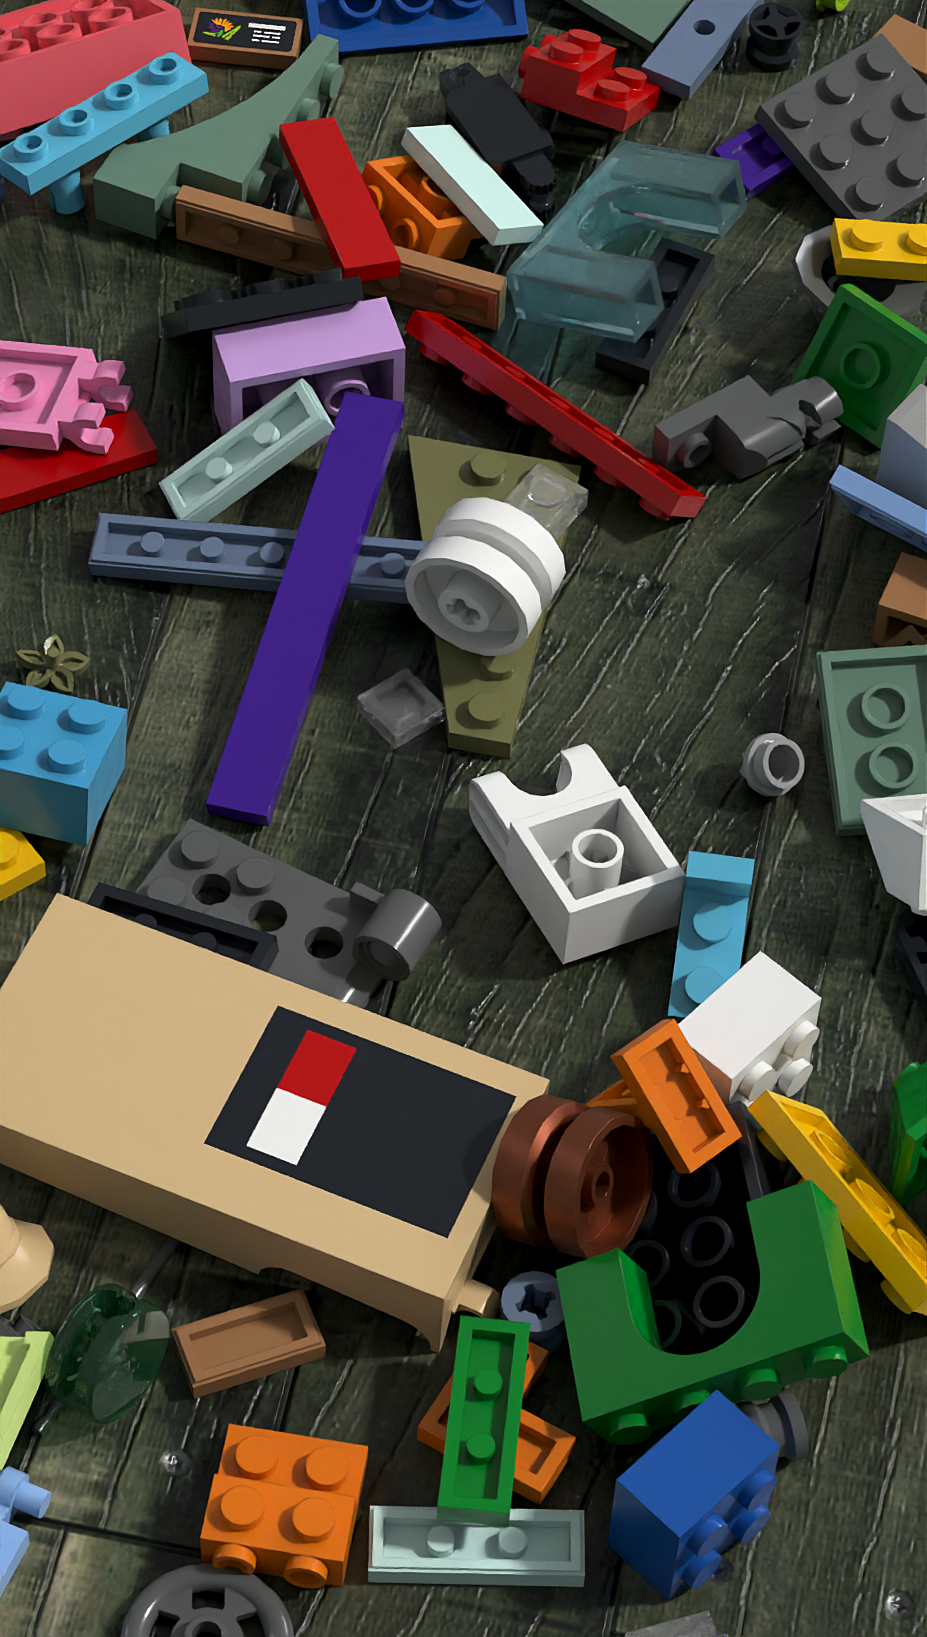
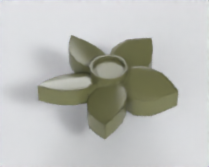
M56 634L45 640L43 654L35 650H19L15 653L17 661L22 666L32 670L26 678L25 686L42 689L50 682V687L55 693L68 696L73 695L74 677L84 673L90 666L91 660L77 651H67L64 653L63 643Z

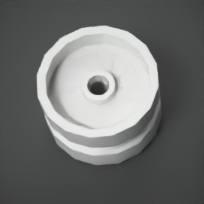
M486 497L463 498L448 507L436 526L429 543L423 546L411 565L404 583L407 599L420 620L439 637L460 649L483 656H507L523 647L534 629L542 610L546 609L559 588L566 571L563 554L554 538L533 517L508 503Z

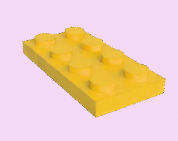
M765 1090L747 1108L762 1126L757 1132L759 1140L780 1161L787 1162L789 1160L802 1175L797 1184L811 1179L833 1201L838 1209L840 1223L844 1227L842 1232L846 1247L863 1262L868 1263L871 1260L886 1279L880 1283V1286L886 1296L906 1314H910L913 1311L927 1316V1237L822 1110Z

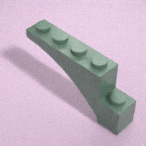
M318 33L302 55L277 79L249 99L218 116L158 138L129 145L122 142L115 146L93 177L95 218L156 240L169 220H176L175 198L182 185L252 205H262L269 194L272 179L280 168L286 169L289 166V162L279 142V124L318 119L320 108L327 97L333 98L339 91L344 75L343 66L338 64L339 40Z

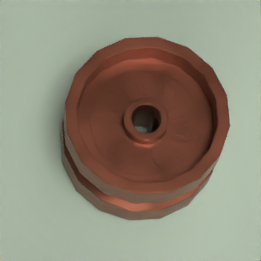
M548 1094L528 1100L513 1116L501 1139L492 1172L491 1202L496 1224L505 1237L549 1250L556 1247L559 1252L583 1259H589L617 1248L623 1251L634 1238L645 1215L653 1185L654 1153L650 1133L642 1120L627 1113L598 1106L589 1109L587 1105Z

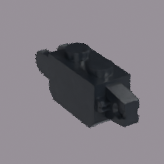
M470 63L461 64L455 69H446L440 72L439 89L445 99V125L451 124L539 220H546L547 217H551L555 209V199H553V194L551 195L550 192H553V188H556L557 174L551 165V160L555 157V147L549 132L544 127L539 128L528 113L525 100L519 98L520 93L513 92L500 73L485 78Z

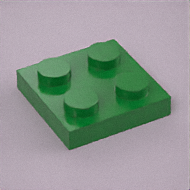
M853 284L840 285L790 385L813 376L824 379L835 389L843 404L844 414L836 417V419L878 448H881L887 418L920 383H923L927 376V334Z

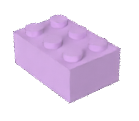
M386 297L212 330L214 411L222 435H225L301 378L313 388L333 425L345 391L400 401L404 404L406 348ZM331 432L312 446L328 443Z

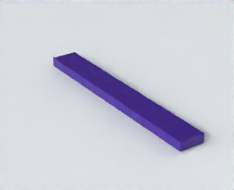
M345 391L334 423L335 429L331 432L206 801L207 811L210 815L267 827L270 825L405 416L403 402Z

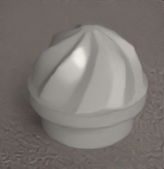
M777 733L757 736L750 742L746 751L741 753L744 760L739 772L746 778L750 788L764 796L785 794L800 781L804 772V757L799 746L792 740Z

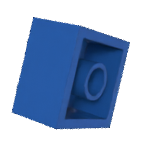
M718 1390L714 1391L616 1479L607 1545L667 1601L672 1600L687 1585L693 1590L699 1588L719 1567L722 1561L721 1553L736 1540H739L742 1544L749 1542L769 1520L771 1511L768 1509L770 1494L778 1482L774 1475L780 1445Z

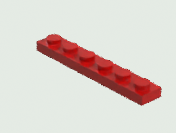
M414 309L403 330L421 342L418 350L426 357L445 366L452 363L465 372L461 380L466 385L487 396H492L495 393L508 403L505 411L513 418L533 427L539 424L552 433L549 442L553 446L573 457L579 458L582 454L595 463L596 467L593 472L600 479L614 487L624 489L627 486L642 496L638 504L650 514L669 521L671 516L693 518L697 516L707 498L705 495L444 314Z

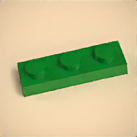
M460 1315L437 1519L509 1527L530 1323Z

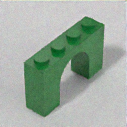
M811 1179L746 1202L760 1269V1287L757 1301L749 1318L739 1331L723 1344L707 1352L693 1355H676L664 1352L658 1336L647 1273L619 1248L556 1270L583 1423L611 1445L636 1444L648 1439L654 1430L681 1422L716 1390L732 1403L742 1400H765L779 1394L783 1386L810 1377L816 1379L830 1378L844 1372L848 1368V1364L870 1357L838 1209L833 1201Z

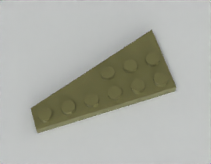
M407 435V454L409 466H411L413 497L418 516L419 541H430L436 526L449 506L463 498L486 497L508 503L533 517L552 535L563 553L581 483L582 466ZM549 604L546 609L542 610L534 629L523 647L507 656H483L460 649L439 637L433 631L449 748L510 759Z

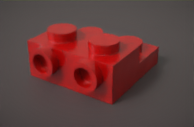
M580 29L569 30V32H565L558 37L546 34L539 48L529 45L525 49L518 69V77L524 79L519 98L620 132H624L657 107L662 86L646 81L647 75L636 69L617 67L615 70H612L617 48L600 43V36Z

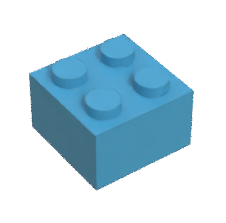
M6 681L0 692V826L87 846L125 768L128 709Z

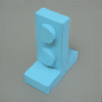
M689 851L667 1019H675L676 1022H681L740 969L755 859Z

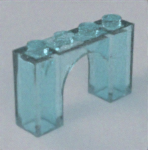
M621 140L506 272L508 289L512 295L517 319L636 343L664 309L655 262L600 251V249L620 237L649 230H665L721 240L748 208L739 161Z

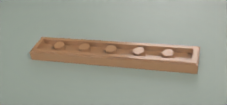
M182 185L175 198L176 233L179 240L304 276L309 273L336 269L316 222L186 185ZM394 245L401 260L400 276L361 282L363 293L377 297H386L388 300L429 312L442 313L447 317L498 331L505 318L507 277Z

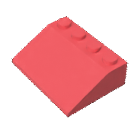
M48 0L0 15V141L14 139L22 135L24 127L39 122H48L67 108L76 106L104 90L109 84L125 78L149 64L153 59L163 56L170 51L192 64L180 9L164 0Z

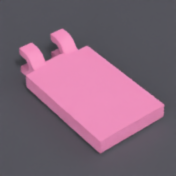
M0 340V445L58 451L63 438H67L85 451L107 454L114 435L112 429L99 427L106 413L105 408L126 412L134 396L131 386L119 385L126 370L124 362L105 360L97 363L92 349ZM92 398L96 403H89Z

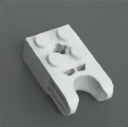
M587 744L578 745L560 752L562 762L556 783L558 791L556 794L548 796L530 795L519 790L499 771L471 779L469 786V814L474 826L562 964L677 926L686 874L627 787H618L595 751Z

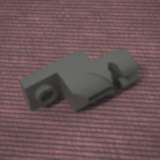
M747 375L655 424L651 459L675 474L684 468H693L699 465L708 455L712 454L730 473L742 479L756 474L788 456L799 454L803 451V442L810 445L818 444L837 433L841 426L834 418L844 414L843 404L835 389L818 376L809 377L767 394Z

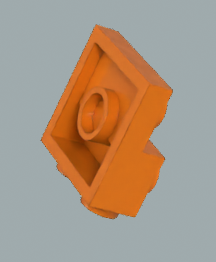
M410 155L367 161L362 178L385 228L390 234L393 245L450 261L464 258L471 239L484 237Z
M229 1424L218 1474L214 1473L200 1536L201 1563H212L214 1568L220 1569L226 1566H233L249 1575L255 1572L284 1577L289 1583L302 1588H320L325 1584L343 1587L368 1462V1446Z

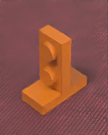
M675 1019L661 1020L610 1057L621 1074L622 1079L585 1104L589 1109L598 1106L640 1118L644 1125L656 1134L678 1174L692 1173L742 1137Z

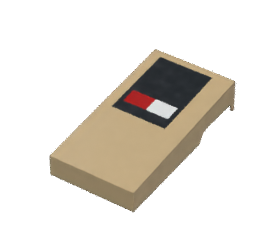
M59 893L55 895L0 989L1 1164L256 1274H259L261 1269L268 1267L282 1268L294 1272L407 1322L425 1335L430 1342L431 1350L437 1353L442 1348L451 1314L455 1315L456 1312L462 1310L472 1312L481 1318L497 1319L501 1311V1295L492 1287L472 1279L497 1227L491 1202L493 1167L500 1141L513 1116L528 1100L548 1094L549 1079Z

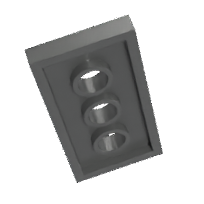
M191 818L187 820L135 891V893L253 929L255 928L251 925V922L259 916L274 915L279 917L285 924L276 931L266 932L277 936L279 952L268 973L362 1009L365 1008L384 979L404 981L409 977L442 926L440 916L432 905L413 892L403 889H392L384 895L356 881L350 893ZM209 888L220 889L229 896L224 902L213 905L203 904L195 898L199 892ZM328 941L336 944L341 951L332 958L320 959L308 953L307 949L316 942Z

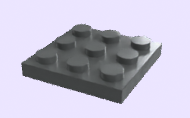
M882 33L759 105L754 115L755 120L839 218L892 222L927 200V85Z

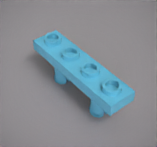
M172 51L159 56L146 66L119 81L109 84L104 90L74 107L67 108L55 118L28 133L18 136L13 142L0 148V174L30 195L47 186L50 206L53 209L56 208V211L61 214L77 212L86 203L79 167L134 135L137 136V142L139 143L170 134L168 115L209 92L207 75L204 71Z

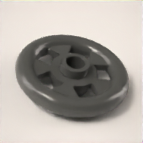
M197 1563L179 1567L151 1582L141 1591L129 1608L120 1637H149L154 1622L159 1615L178 1620L172 1630L171 1637H197L205 1632L214 1633L218 1637H243L242 1629L237 1621L257 1616L262 1624L265 1637H294L290 1616L279 1596L269 1585L254 1574H245L236 1567L226 1566L220 1569L214 1568L212 1563ZM201 1592L225 1594L224 1608L220 1610L206 1607L194 1610L192 1608V1594Z

